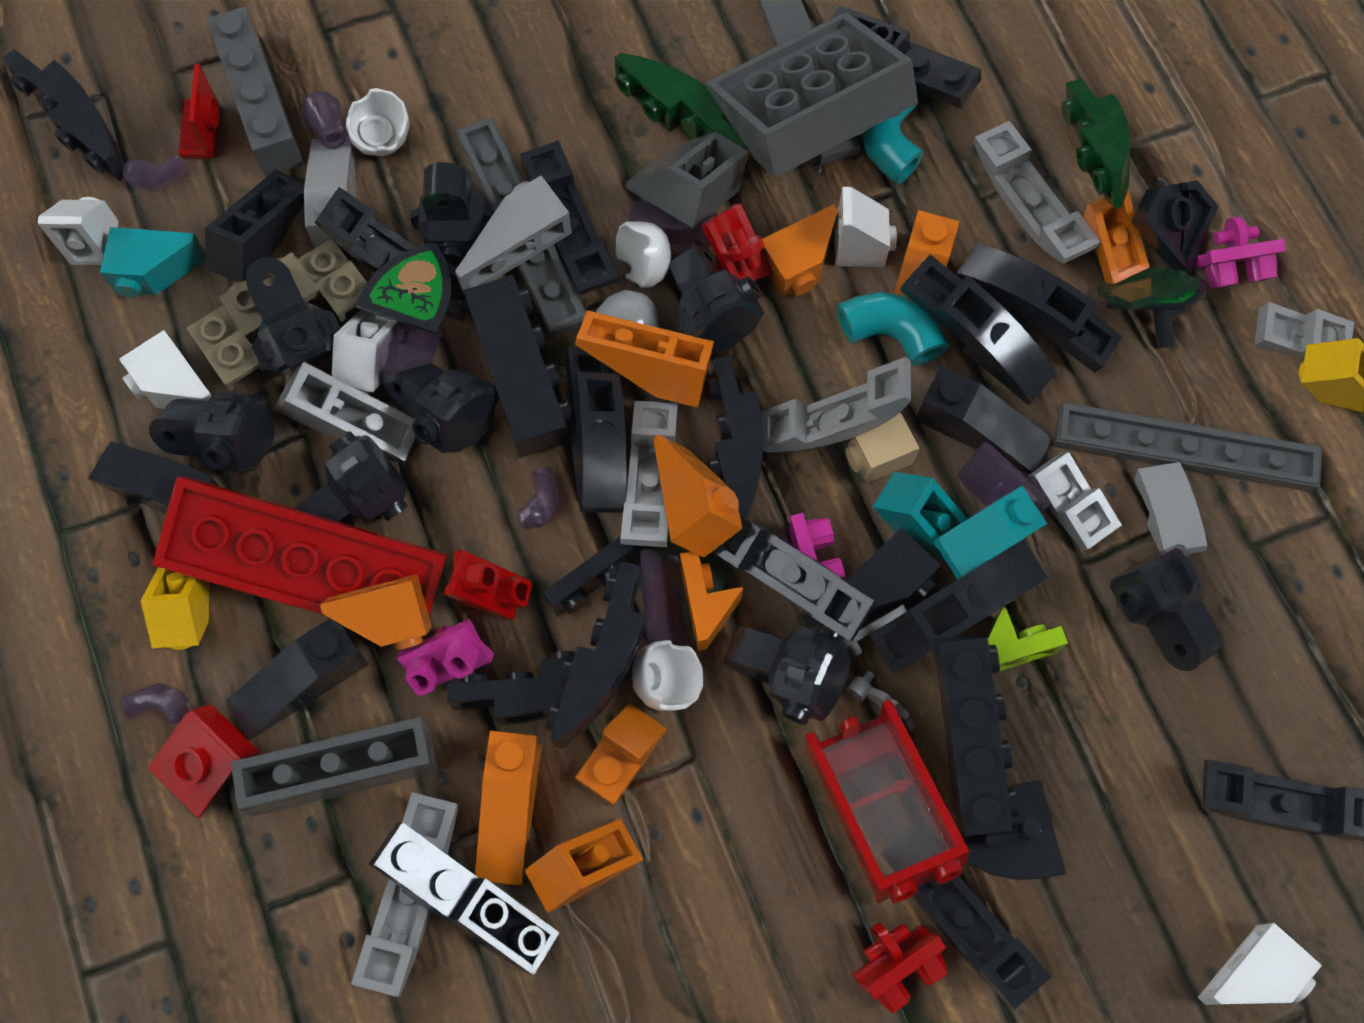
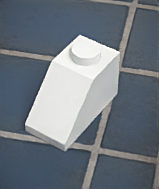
M842 187L834 227L835 266L885 267L889 251H895L897 242L896 226H889V209L852 187Z
M82 197L79 200L59 201L39 215L37 224L70 265H102L110 227L118 228L119 221L104 200Z
M361 309L334 334L332 377L363 393L374 392L383 382L384 372L391 366L403 323Z
M164 330L119 359L129 372L122 379L137 399L145 395L156 408L164 409L174 399L209 401L212 396Z
M1275 923L1256 925L1198 996V999L1205 1005L1292 1003L1293 1001L1298 1003L1306 998L1315 987L1316 981L1312 977L1322 965Z

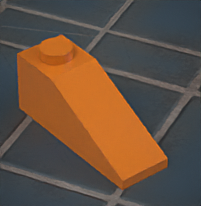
M587 310L576 337L575 345L654 397L698 408L708 373L714 341Z
M658 434L653 441L670 540L672 543L695 554L706 557L743 529L738 509L739 501L735 493L692 451Z
M490 731L482 783L475 876L486 878L491 883L523 886L542 749L538 736Z

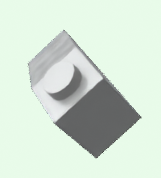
M349 136L311 140L304 186L305 228L315 248L331 239L315 224V221L337 188H342L356 198L354 145L351 143Z
M542 176L537 177L531 182L526 181L517 185L510 194L505 196L455 271L463 294L465 289L497 279L572 234L569 212Z
M305 362L291 373L274 408V411L314 431L337 439L349 431L355 437L359 435L370 436L387 457L401 462L406 460L416 437L412 429V424L415 421L414 418Z

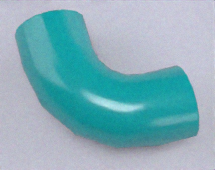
M917 104L902 111L898 116L889 118L867 129L866 132L860 135L868 158L883 174L899 185L913 173L924 153L922 149L905 137L900 128L901 122Z
M875 292L856 296L836 305V314L840 327L851 344L875 335L890 336L902 346L912 366L927 364L942 356L950 347L936 320L904 295Z

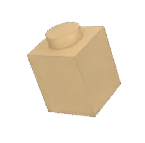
M900 412L879 427L850 438L848 448H846V456L853 471L856 473L860 471L865 482L869 483L913 464L920 448Z

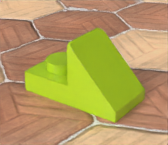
M1005 606L995 615L985 636L988 637L989 645L995 644L997 647L1000 671L1057 654L1068 644L1062 626L1046 630L1044 624L1018 633L1020 638L1018 639Z

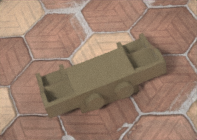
M332 239L299 259L292 252L283 258H278L289 269L303 300L323 310L328 309L327 303L340 322L346 319L345 313L355 308V303L367 284L352 261H348ZM270 278L263 281V284L266 286H272L275 283ZM246 281L235 283L225 294L218 297L223 306L186 328L229 391L235 389L233 385L235 382L258 368L261 372L265 370L260 367L251 348L258 335L262 319L249 295Z

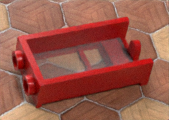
M891 699L882 703L881 717L862 725H859L856 717L848 718L840 723L838 735L821 742L818 741L814 731L805 735V752L826 791L875 894L877 903L889 898L892 903L902 902L914 896L919 891L917 888L919 885L935 879L937 884H942L956 878L963 872L962 867L966 865L970 851Z

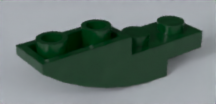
M619 53L614 57L615 83L625 96H632L641 104L644 113L652 122H659L669 132L681 123L684 131L692 139L717 132L748 150L708 91L706 85L678 69L648 58Z
M1082 78L1067 82L1066 100L1062 101L1061 108L1066 124H1072L1077 131L1081 147L1076 149L1078 166L1083 173L1087 172L1092 178L1097 194L1104 195L1113 209L1120 208L1125 201L1130 181V138L1124 111L1114 94L1096 98Z

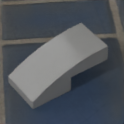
M1268 302L1259 308L1254 346L1285 355L1305 358L1306 346L1308 344L1352 339L1354 322L1319 309H1315L1305 315Z
M1069 452L1058 454L1027 476L1056 519L1084 550H1088L1122 526L1100 488H1090Z
M1176 462L1137 469L1135 483L1150 512L1147 526L1159 552L1177 544L1184 545L1189 554L1206 551L1208 545L1201 516L1181 463Z

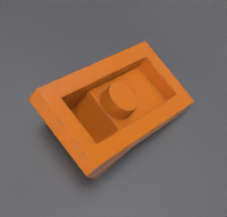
M1129 190L1122 207L1113 209L1107 199L1103 197L1088 204L1083 217L1101 241L1100 246L1095 249L1104 280L1110 284H1116L1149 268L1141 234L1131 223L1135 212Z
M690 551L680 553V570L697 652L707 650L742 599L743 588L739 587L707 593L709 590H714L709 563L701 564L699 555Z
M629 703L601 732V742L575 777L576 780L615 807L667 732V728Z

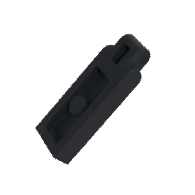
M621 536L543 591L546 603L557 617L565 611L568 614L578 611L590 600L589 594L601 585L606 586L609 574H618L621 561L633 563L636 557L646 551L649 546L623 545L620 540Z

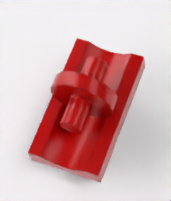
M734 204L701 224L708 242H710L723 270H727L741 280L748 276L753 281L772 273V269L762 250L765 247L763 239L755 235L741 204Z
M454 551V570L445 588L444 595L457 600L465 606L475 607L503 620H514L516 609L518 607H526L532 587L531 581L467 551Z
M878 922L871 927L876 942L863 951L869 962L852 975L858 985L874 1000L877 999L890 1013H895L905 1006L911 998L901 982L905 977L915 971L920 981L928 986L935 984L948 974L947 967L940 953L946 947L936 933L934 935L931 934L922 924L910 932L905 924L901 923L888 932Z

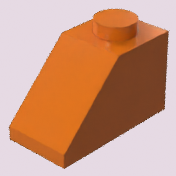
M834 204L763 238L765 247L762 250L772 269V273L768 274V277L782 299L793 294L797 296L803 295L812 290L817 285V282H819L838 212Z
M918 210L894 294L906 296L900 291L902 285L930 254L947 267L960 221Z
M417 574L331 596L320 604L322 614L381 647L394 643L396 650L418 645L423 642L422 636L427 635L432 627Z
M620 818L557 845L529 866L525 872L546 912L550 913L585 896L636 866L644 859Z

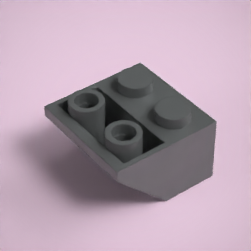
M713 132L673 146L628 180L626 188L679 221L695 228L739 191L749 151L717 132Z

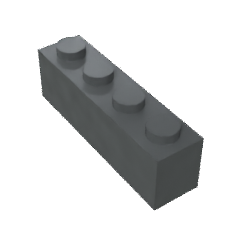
M246 6L207 18L250 146L264 176H269L275 170L282 172L303 165L302 156L262 44Z
M421 717L231 762L237 808L253 817L438 772L430 727Z

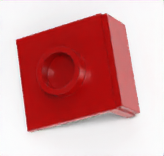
M194 64L191 99H183V120H181L182 127L180 128V148L178 153L180 158L214 159L216 128L219 125L220 119L219 101L200 64Z
M211 704L192 709L186 713L150 763L148 769L199 818L231 777V762L258 756L260 751Z

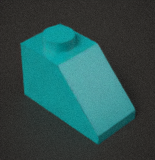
M110 227L100 274L114 292L122 296L157 295L204 262L206 252L194 233Z
M893 472L872 506L895 533L902 528L924 550L946 562L933 541L968 519L934 478Z
M1022 485L933 542L956 578L959 579L1046 525L1047 522Z

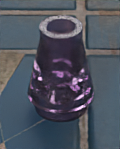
M315 91L306 96L301 109L303 121L321 139L326 148L337 149L343 146L347 137L344 132L339 100L325 91Z

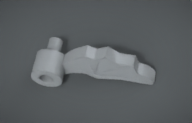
M904 605L859 630L853 642L844 638L842 642L845 644V648L849 646L855 656L861 654L863 651L857 641L906 613L907 610Z
M867 671L863 677L856 676L846 689L854 699L862 702L865 697H868L881 709L882 703L891 699L904 726L909 732H912L916 725L910 718V714L902 708L898 701L892 699L889 694L870 685V682L875 677L871 671Z

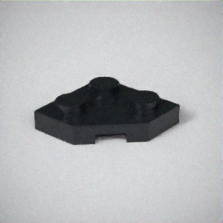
M1198 180L1146 189L1131 223L1175 274L1190 273L1219 206Z

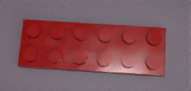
M178 476L152 565L318 614H322L320 604L328 597L417 574L430 617L448 554L186 476Z

